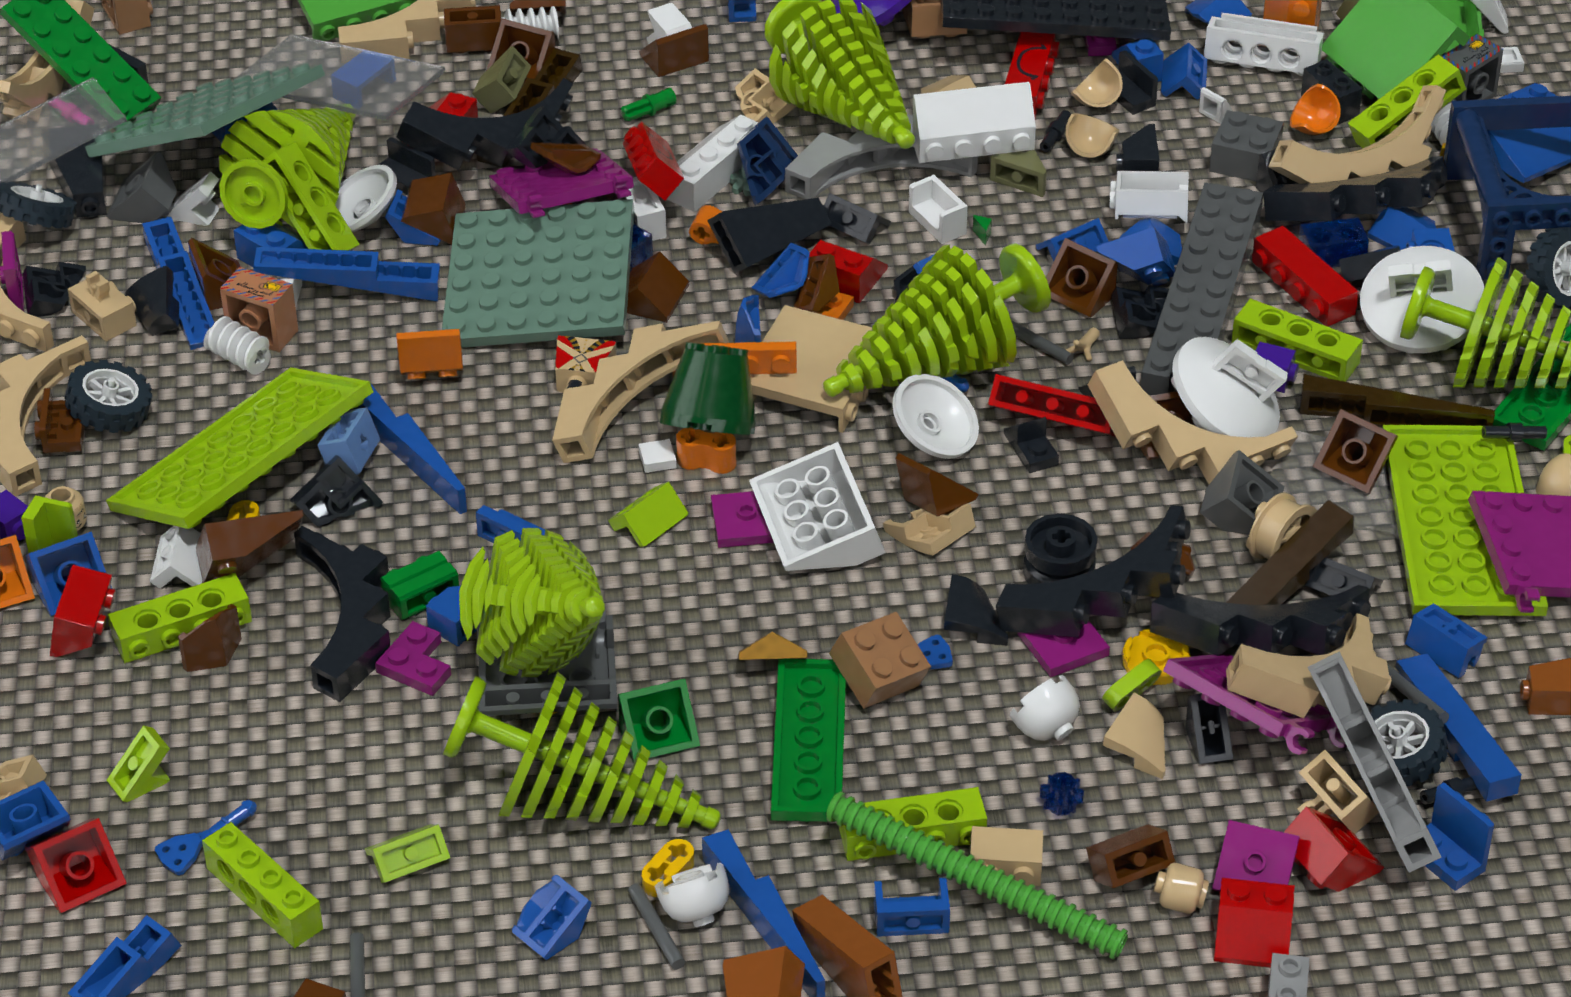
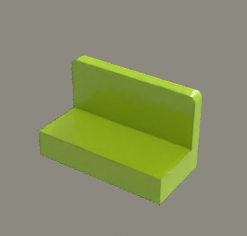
M668 481L647 491L611 517L608 522L614 531L627 527L639 547H645L688 515V511Z
M35 495L21 517L28 553L78 536L72 504L69 502Z
M429 824L365 848L366 854L373 857L381 883H386L450 858L439 824Z

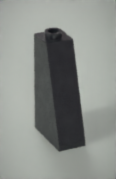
M101 127L42 132L47 161L66 197H71L77 202L75 208L77 218L107 215L105 155L89 158L85 146L95 142L94 137L102 133Z
M819 197L727 210L707 220L734 274L787 248L790 243L795 244L832 225L828 210L821 203Z

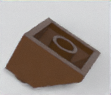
M1340 409L1313 467L1370 494L1398 436Z

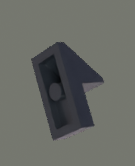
M1046 417L1004 428V435L1029 473L1059 465V455L1046 437Z

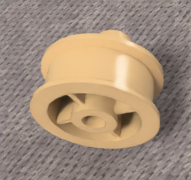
M1286 492L1275 495L1268 502H1262L1256 509V519L1246 542V547L1249 549L1250 554L1257 559H1270L1317 512V509L1309 504H1297L1295 497Z

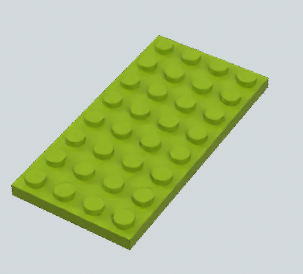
M290 367L108 498L106 502L112 512L185 529L196 527L202 522V518L210 512L222 508L229 498L245 491L249 484L259 476L271 472L273 466L282 459L294 455L296 449L305 442L314 440L318 437L319 432L328 425L337 423L347 411L360 406L364 399L374 392L370 381Z
M1383 425L1382 429L1398 436L1386 460L1412 615L1433 603L1452 615H1547L1548 603L1546 596H1540L1539 601H1532L1533 613H1525L1518 610L1514 595L1504 593L1468 499L1472 491L1524 493L1514 442H1507L1506 439L1483 438L1481 433L1483 426Z

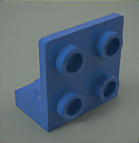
M1443 782L1437 786L1432 820L1430 824L1426 825L1442 858L1425 866L1456 891L1486 871L1494 823L1485 813L1480 812L1466 801L1459 792L1454 791Z

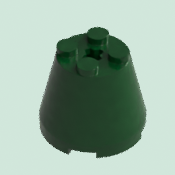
M686 342L685 349L661 409L660 423L719 433L754 434L756 417L748 350Z

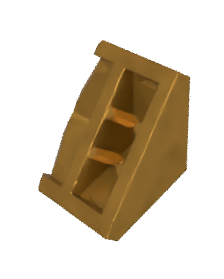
M773 631L739 651V660L807 658L806 649Z

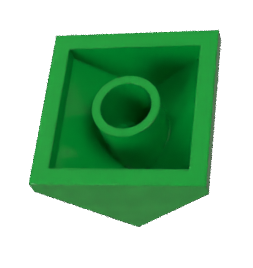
M685 678L618 694L619 728L622 735L626 730L634 737L629 751L633 762L642 745L651 752L649 758L700 746Z

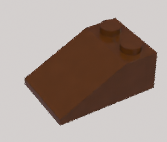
M303 510L204 524L196 545L203 583L232 573H236L239 578L294 539V532L299 528L304 517Z

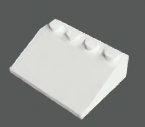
M838 442L749 480L785 571L856 566L886 553Z

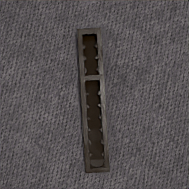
M554 48L535 79H527L516 99L511 103L503 116L524 111L540 103L557 88L563 78L573 83L583 71L580 54ZM477 155V160L479 162L500 167L484 159L483 157ZM507 157L500 168H504L511 159Z
M1303 374L1300 414L1337 417L1340 409L1380 428H1383V425L1493 426L1495 410Z
M1327 500L1226 603L1249 605L1282 604L1309 580V571L1353 534L1354 516L1330 500Z

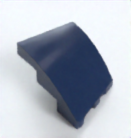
M767 116L751 128L737 143L755 206L785 180V168L798 156Z

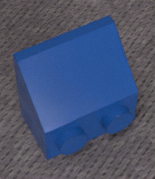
M277 223L263 229L249 228L242 224L233 230L237 259L251 267L254 265L256 247L308 249L300 235Z
M1155 227L1096 246L1099 254L1118 263L1117 270L1147 285H1163L1170 281L1169 278L1174 276L1175 267L1168 242Z
M92 531L23 556L34 588L50 617L56 613L72 565L106 573Z
M44 780L0 800V858L2 861L21 854L26 850L25 847L68 829L71 820L70 816Z

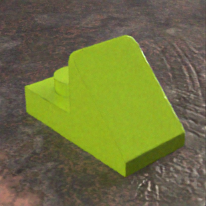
M142 726L107 778V782L123 802H130L170 781V778L159 765L170 748L153 727Z

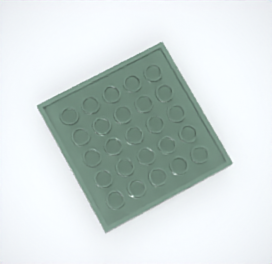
M308 62L292 67V70L288 66L274 70L272 74H270L269 70L253 75V78H251L250 74L240 76L234 79V82H232L231 78L216 82L215 86H213L212 82L204 83L196 87L197 92L194 94L192 91L177 96V102L175 103L169 101L156 106L157 112L155 113L148 111L136 116L137 121L134 123L128 121L115 126L116 132L114 133L107 131L94 137L95 142L85 146V149L90 158L205 136L325 76L322 64L309 67Z
M633 199L558 205L543 209L545 216L532 218L530 213L519 214L515 209L456 213L442 330L460 329L462 348L557 340L558 335L579 338L625 335L634 222Z

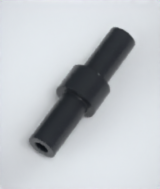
M1062 110L1057 119L1052 121L1045 131L1046 136L1040 143L1042 151L1049 152L1054 143L1059 141L1066 131L1065 126L1071 116L1068 110Z
M1507 423L1506 426H1483L1481 433L1483 438L1521 442L1523 439H1545L1547 437L1546 426H1523L1522 423Z
M1455 777L1443 781L1463 797L1465 793L1478 789L1472 777L1464 779ZM1437 787L1420 792L1423 804L1435 802Z

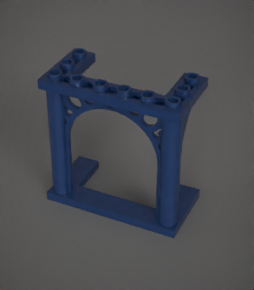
M1571 96L1451 101L1443 163L1447 168V180L1473 179L1474 177L1479 193L1483 220L1476 267L1482 280H1488L1498 257L1507 262L1503 279H1508L1515 230L1571 228V196L1540 194L1526 189L1511 180L1499 165L1487 131L1571 127Z

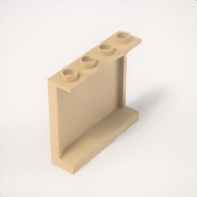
M784 305L762 342L796 341L797 373L750 374L753 401L758 395L839 417L838 432L843 433L849 421L853 422L855 420L858 406L861 402L866 401L869 389H866V386H864L863 392L850 393L849 390L844 389L837 396L830 397L824 391L823 382L832 376H837L836 368L843 359H848V354L855 345L860 346V343L863 341L862 337L869 330L872 331V327Z

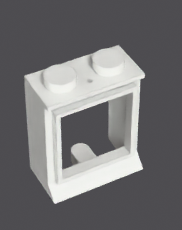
M1117 171V181H1111L1110 209H1115V219H1118L1119 215H1123V218L1177 219V216H1179L1187 223L1189 172Z

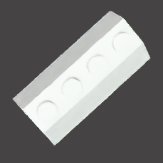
M1029 82L913 95V135L915 136V143L913 145L919 163L1035 150L1036 124Z
M739 115L716 128L679 159L677 163L684 176V180L667 200L693 212L710 200L730 182L731 174H738V170L742 168L743 164L737 143L758 122Z

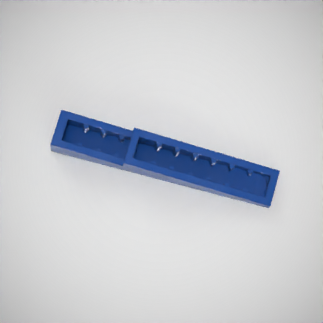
M172 217L142 223L144 240L156 269L167 265L173 271V297L179 302V323L191 350L204 347L205 334L214 325V320L187 251H184Z
M256 247L253 270L261 274L438 302L440 263L379 261V252Z
M371 384L374 392L366 397L360 406L353 409L367 407L380 437V442L459 514L467 512L465 487L409 413L396 417Z
M1428 653L1396 661V668L1400 675L1449 714L1448 721L1444 723L1448 742V749L1446 750L1454 762L1461 760L1484 800L1488 802L1518 794L1522 774Z
M729 829L702 837V856L705 865L710 864L712 871L716 869L717 863L724 865L729 883L730 897L771 949L786 946L805 963L802 988L809 997H825V979L769 875L755 880Z

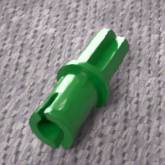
M666 88L652 95L645 94L641 100L622 106L620 111L625 121H632L647 114L654 116L657 111L676 105L677 99L674 91L671 88Z

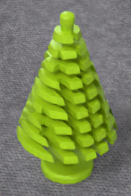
M831 0L780 1L769 13L765 23V38L769 46L773 48L769 59V81L776 95L787 104L791 105L792 103L798 108H803L805 111L826 117L849 128L853 126L859 131L864 130V133L867 135L881 138L890 144H898L903 149L913 146L915 136L911 132V124L871 9L861 2L862 13H858L857 5L853 0H839L841 14H836L835 5ZM781 54H786L787 62L785 60L784 65Z
M332 107L324 109L257 111L243 116L247 119L246 122L244 120L236 121L229 128L228 131L231 134L224 136L221 148L232 155V159L226 154L219 155V168L223 174L219 183L221 201L226 211L235 221L249 228L263 229L273 226L275 223L283 226V223L279 221L281 218L296 230L285 212L289 203L288 189L285 182L271 165L262 161L274 151L296 142L330 198L336 204L351 139V131L353 130V121L356 117L355 111L352 108Z
M1016 243L1009 244L1002 249L999 256L1003 280L993 285L992 280L983 268L978 271L976 261L967 252L964 254L963 250L956 246L950 249V244L942 246L932 259L925 264L922 272L909 283V290L906 288L900 294L895 304L891 303L886 309L884 316L874 323L872 331L869 330L862 337L863 341L860 343V346L855 345L849 352L848 359H843L836 368L837 376H832L823 382L824 391L828 396L835 397L842 393L844 389L849 390L850 393L863 392L864 386H866V389L882 388V384L888 387L899 386L898 379L899 382H903L912 375L930 374L946 378L952 377L955 374H969L975 370L980 372L992 369L993 367L994 369L1008 367L1009 363H1014L1017 349L1016 334L1004 301L1013 296L1028 311L1037 313L1046 310L1051 303V292L1040 265L1023 246Z
M1500 257L1497 258L1491 270L1476 312L1431 298L1435 272L1433 269L1424 266L1408 305L1400 337L1407 340L1414 338L1422 318L1425 316L1469 330L1457 367L1453 388L1465 387L1485 336H1488L1478 366L1473 388L1485 387L1503 341H1506L1507 345L1498 368L1494 388H1504L1506 386L1520 347L1526 349L1514 388H1525L1538 353L1545 355L1534 388L1546 387L1556 358L1563 360L1555 388L1566 387L1571 375V340L1569 344L1562 341L1569 323L1571 310L1563 305L1552 335L1549 338L1544 335L1553 311L1555 298L1548 293L1543 300L1532 332L1527 330L1539 292V286L1532 281L1526 289L1513 326L1509 325L1523 279V274L1516 269L1512 272L1495 318H1492L1507 268V262Z
M523 528L521 541L518 538L514 539L515 533L513 530L495 537L490 567L488 558L484 562L485 549L482 547L470 561L459 590L460 622L467 641L472 636L473 624L475 629L480 624L476 653L489 665L494 663L495 657L498 659L501 656L499 671L512 676H516L519 673V669L522 670L521 677H539L542 671H546L548 668V675L565 668L576 656L578 658L590 643L605 610L598 579L593 567L586 560L585 554L571 541L568 545L567 542L563 541L564 538L560 534L546 529L545 535H541L542 531L539 528Z
M559 672L556 674L532 733L481 713L479 711V704L486 689V682L482 678L475 676L443 755L450 758L456 757L466 735L469 733L478 734L523 753L498 816H510L533 759L536 758L543 762L521 814L522 818H532L553 767L556 765L563 769L543 818L554 819L575 773L582 776L565 820L577 821L595 781L602 785L588 822L599 823L613 790H617L621 794L610 823H622L633 798L636 797L641 799L632 825H644L653 805L661 807L655 826H667L673 812L681 815L677 828H689L692 821L700 823L702 827L710 830L715 829L719 824L720 811L709 806L707 808L700 805L701 795L696 790L692 789L687 800L679 797L684 782L677 774L674 776L668 791L660 788L668 767L660 759L653 770L649 783L641 781L651 753L643 745L635 758L629 774L621 771L634 739L626 730L622 735L610 765L602 764L617 724L610 716L605 721L590 758L583 756V751L600 710L592 702L587 709L571 749L563 748V743L583 696V693L575 686L552 741L544 739L543 735L566 681V678Z

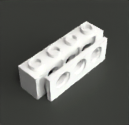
M1222 13L1221 18L1212 16L1206 31L1204 57L1218 64L1230 62L1237 63L1245 68L1257 66L1267 68L1272 72L1290 71L1303 76L1304 68L1321 61L1324 33L1317 32V26Z

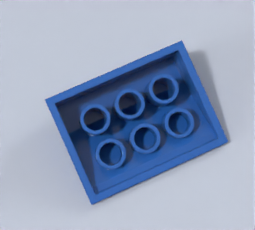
M1534 83L1498 99L1551 97L1557 95L1548 91L1545 86ZM1571 127L1487 131L1503 172L1522 183L1571 163Z

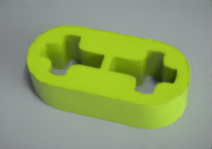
M1146 659L1115 682L1104 693L1102 700L1113 712H1117L1124 708L1133 693L1140 695L1158 680L1162 671L1151 659Z

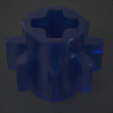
M1066 772L1048 775L1047 784L1040 785V798L1044 799L1043 808L1045 810L1049 809L1057 816L1068 815L1071 812L1076 813V804H1082L1084 800V790L1080 789V779H1075Z

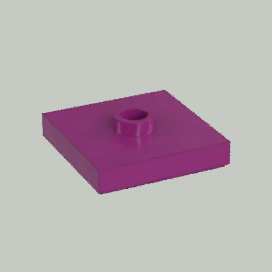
M12 231L1 232L3 266H0L1 283L6 284L9 299L24 312L23 277L15 235Z
M754 491L711 495V507L718 548L774 543Z
M1090 621L1087 624H1083L1078 637L1017 632L1018 636L1050 678L1107 657L1110 652L1109 645Z
M1229 820L1214 879L1213 891L1220 892L1222 878L1289 885L1300 836Z

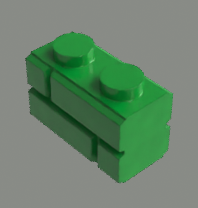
M437 551L428 556H421L415 562L400 569L390 570L381 577V586L388 593L389 607L394 610V613L402 621L426 610V605L429 601L442 593L446 588L459 586V576L457 570L447 561L445 556L440 551Z

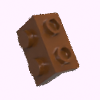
M44 388L43 400L37 401V413L40 421H35V439L41 440L43 453L82 451L85 425L80 423L81 420L79 418L75 419L71 416V410H67L65 406L66 400L53 401L51 388Z

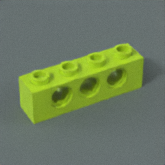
M1439 54L1348 122L1355 143L1365 148L1381 140L1396 129L1412 112L1423 86L1438 85L1446 90L1443 97V108L1466 90L1460 70Z
M296 142L274 151L262 160L271 165L282 176L288 189L289 203L285 212L308 249L351 251L360 245Z
M1251 298L1234 318L1232 343L1238 339L1253 350H1256L1259 342L1296 350L1294 363L1299 364V368L1328 379L1346 382L1360 364L1363 339Z
M232 573L109 613L108 620L112 639L125 664L179 646L178 636L181 633L185 632L188 634L205 620L213 617L220 611L228 609L227 606L229 604H234L237 607L239 625L252 622L249 598L236 573Z
M979 787L864 802L866 808L873 806L875 812L878 813L881 810L885 813V817L893 816L895 822L902 820L906 827L912 825L916 832L922 830L925 832L924 836H934V841L943 840L947 847L950 844L953 846L971 845L972 826L987 827V815ZM846 825L839 826L847 861L865 860L896 854L895 849L892 851L887 850L885 844L882 846L877 845L875 839L869 841L866 839V835L860 837L856 834V830L850 832L846 829Z
M229 822L202 840L207 869L293 948L298 947L323 930L319 900L232 822Z

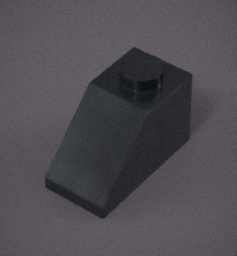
M1155 124L1146 125L1122 142L1121 154H1116V172L1159 171L1160 159Z

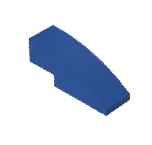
M146 915L124 941L118 937L113 940L71 988L68 994L71 997H125L149 979L182 945L171 932Z

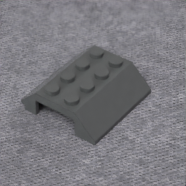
M605 610L590 643L577 658L576 656L565 668L548 675V668L546 671H542L539 677H521L522 670L519 669V673L516 676H512L499 671L501 656L498 659L495 657L494 663L491 665L479 656V678L486 682V689L479 704V711L485 715L540 713L557 672L563 675L566 681L553 712L564 711L574 686L583 693L577 711L587 710L591 702L600 709L618 708L613 615H606ZM479 624L478 627H477V641H478V635H479L480 624Z

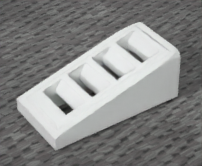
M1470 0L1501 33L1506 34L1509 32L1507 14L1500 0Z

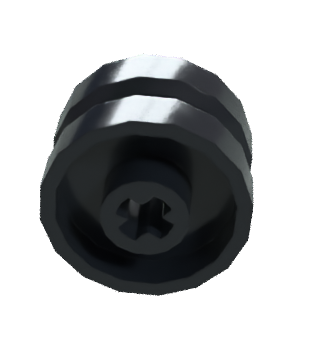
M1061 513L1045 515L1033 521L1026 530L1023 574L1027 583L1058 581L1095 570L1098 537L1094 528L1084 519Z

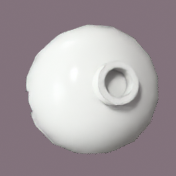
M1059 675L1060 682L1055 683L1051 678L1020 700L1024 707L1018 713L1014 708L1011 710L1010 718L1025 735L1041 741L1055 737L1059 741L1074 730L1071 724L1076 720L1079 713V697L1074 687L1064 675Z
M717 863L716 869L713 871L711 865L707 864L671 876L672 884L665 887L662 880L654 886L664 911L672 919L679 922L692 921L694 927L713 922L715 920L713 914L724 907L729 896L728 878L722 863Z

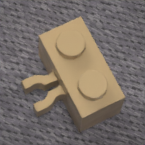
M97 271L86 275L84 281L68 288L72 313L106 342L137 326L135 318L137 309L132 298L122 294L112 281L106 280Z
M1326 750L1321 752L1299 772L1317 793L1315 799L1306 801L1297 808L1300 813L1307 806L1329 816L1336 814L1354 834L1379 813L1376 805Z

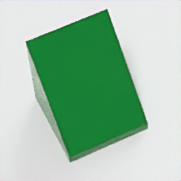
M974 215L973 232L986 246L991 235L992 218Z

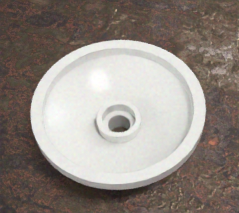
M374 165L354 173L341 183L335 206L352 232L368 227L386 211L396 191L397 177L395 173L386 165Z
M921 374L906 378L896 389L893 396V413L900 430L915 447L932 456L951 459L966 454L974 446L979 433L976 412L968 398L952 383L935 375Z

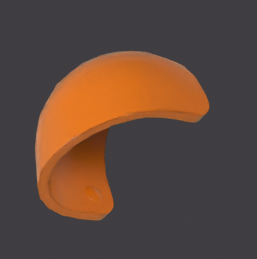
M1316 84L1310 87L1295 105L1290 117V126L1308 135H1322L1331 131L1337 125L1341 114L1337 96L1325 85Z

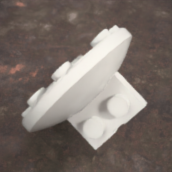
M1415 246L1402 249L1382 259L1368 273L1360 293L1361 313L1369 331L1382 343L1409 354L1431 353L1447 350L1467 337L1469 330L1426 316L1422 318L1414 338L1407 340L1400 337L1408 305L1424 266L1433 269L1435 272L1431 298L1476 312L1484 291L1482 278L1477 269L1466 258L1449 249L1435 246Z
M1197 337L1186 342L1175 354L1171 383L1192 415V420L1197 427L1228 436L1265 437L1275 433L1278 429L1280 411L1274 392L1286 382L1288 373L1268 359L1266 360L1258 355V352L1238 339L1230 345L1211 337Z

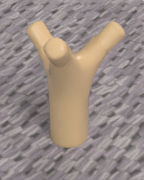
M1094 327L1090 328L1080 340H1074V345L1065 350L1070 353L1082 351L1086 361H1091V346L1099 338L1100 331Z

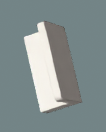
M173 526L161 535L150 583L161 589L177 576L191 586L202 584L203 579L196 551V545L201 533L194 528L185 529Z

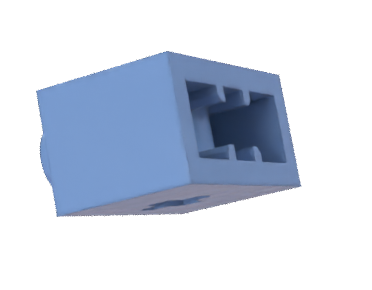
M366 407L352 409L343 414L340 421L329 426L317 446L325 465L337 455L358 475L379 443L380 437Z

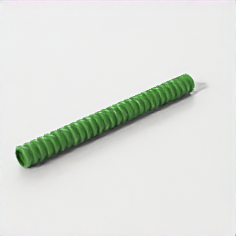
M842 791L833 797L826 812V819L828 821L836 820L838 826L846 825L848 831L856 830L858 836L866 835V839L869 841L875 839L877 845L882 846L885 844L887 850L892 851L895 849L897 855L905 854L906 859L910 861L914 858L918 865L921 866L924 863L928 870L936 869L938 875L947 874V879L952 880L955 878L957 879V884L962 885L965 883L967 884V889L972 890L975 888L979 895L986 893L988 899L996 898L998 904L1006 903L1008 909L1016 908L1017 913L1020 915L1025 912L1028 914L1027 917L1032 920L1035 917L1038 919L1037 922L1042 925L1045 922L1048 924L1049 929L1057 928L1058 933L1061 935L1066 932L1068 933V938L1073 940L1076 937L1079 939L1078 942L1083 945L1086 942L1089 944L1090 949L1093 950L1096 947L1102 955L1107 952L1113 960L1120 955L1127 941L1128 931L1123 928L1120 931L1117 929L1116 924L1113 923L1110 926L1104 918L1099 921L1097 920V915L1092 913L1089 916L1086 914L1087 911L1082 908L1079 911L1073 903L1068 906L1066 905V900L1060 899L1058 901L1056 900V895L1050 894L1048 896L1044 889L1036 890L1034 884L1027 886L1025 885V880L1020 879L1017 881L1015 880V875L1010 874L1007 876L1003 869L996 871L994 865L986 866L984 860L976 861L975 856L972 854L967 857L963 850L960 849L957 852L953 845L945 846L943 840L934 841V836L929 835L926 837L924 836V831L919 830L916 832L914 826L909 825L906 827L902 820L895 822L893 816L885 817L883 811L880 810L877 813L873 806L866 808L864 802L859 801L856 803L854 797L846 798L845 793Z

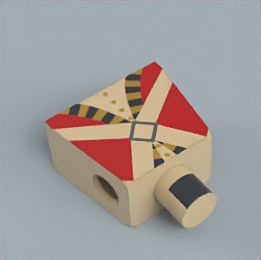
M558 335L555 363L557 390L564 393V389L594 384L599 359L617 356L616 341Z

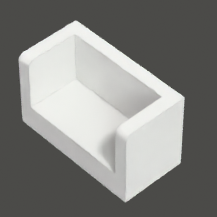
M935 175L910 184L909 213L941 244L967 234L968 206Z
M634 177V188L629 189L632 195L618 198V200L633 199L636 240L639 244L666 238V212L657 194L641 183L637 177Z

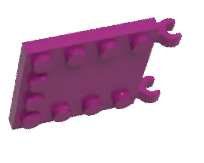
M597 148L592 149L601 153V159L590 169L582 173H567L547 162V164L535 169L526 165L524 168L515 170L512 167L497 170V174L489 175L491 188L519 214L530 213L532 218L545 216L543 211L545 208L610 193H616L618 198L631 196L632 194L629 189L634 188L633 177Z
M1472 491L1468 501L1503 591L1507 595L1515 596L1518 610L1520 612L1533 613L1532 601H1539L1540 596L1571 598V496Z
M1228 653L1218 656L1203 655L1168 659L1163 672L1174 677L1172 681L1176 685L1185 689L1193 688L1202 693L1201 698L1204 701L1216 706L1222 704L1231 710V716L1244 722L1252 721L1259 725V731L1268 737L1278 739L1280 736L1285 737L1288 749L1294 754H1306L1308 751L1300 746L1298 742L1300 735L1306 738H1314V732H1321L1322 730H1326L1329 733V739L1334 746L1338 748L1347 747L1341 738V733L1330 711L1319 704L1311 707L1305 718L1228 691L1226 669L1233 659V656Z

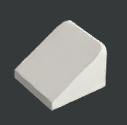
M1205 87L1201 88L1199 112L1221 124L1227 110H1233L1225 98Z

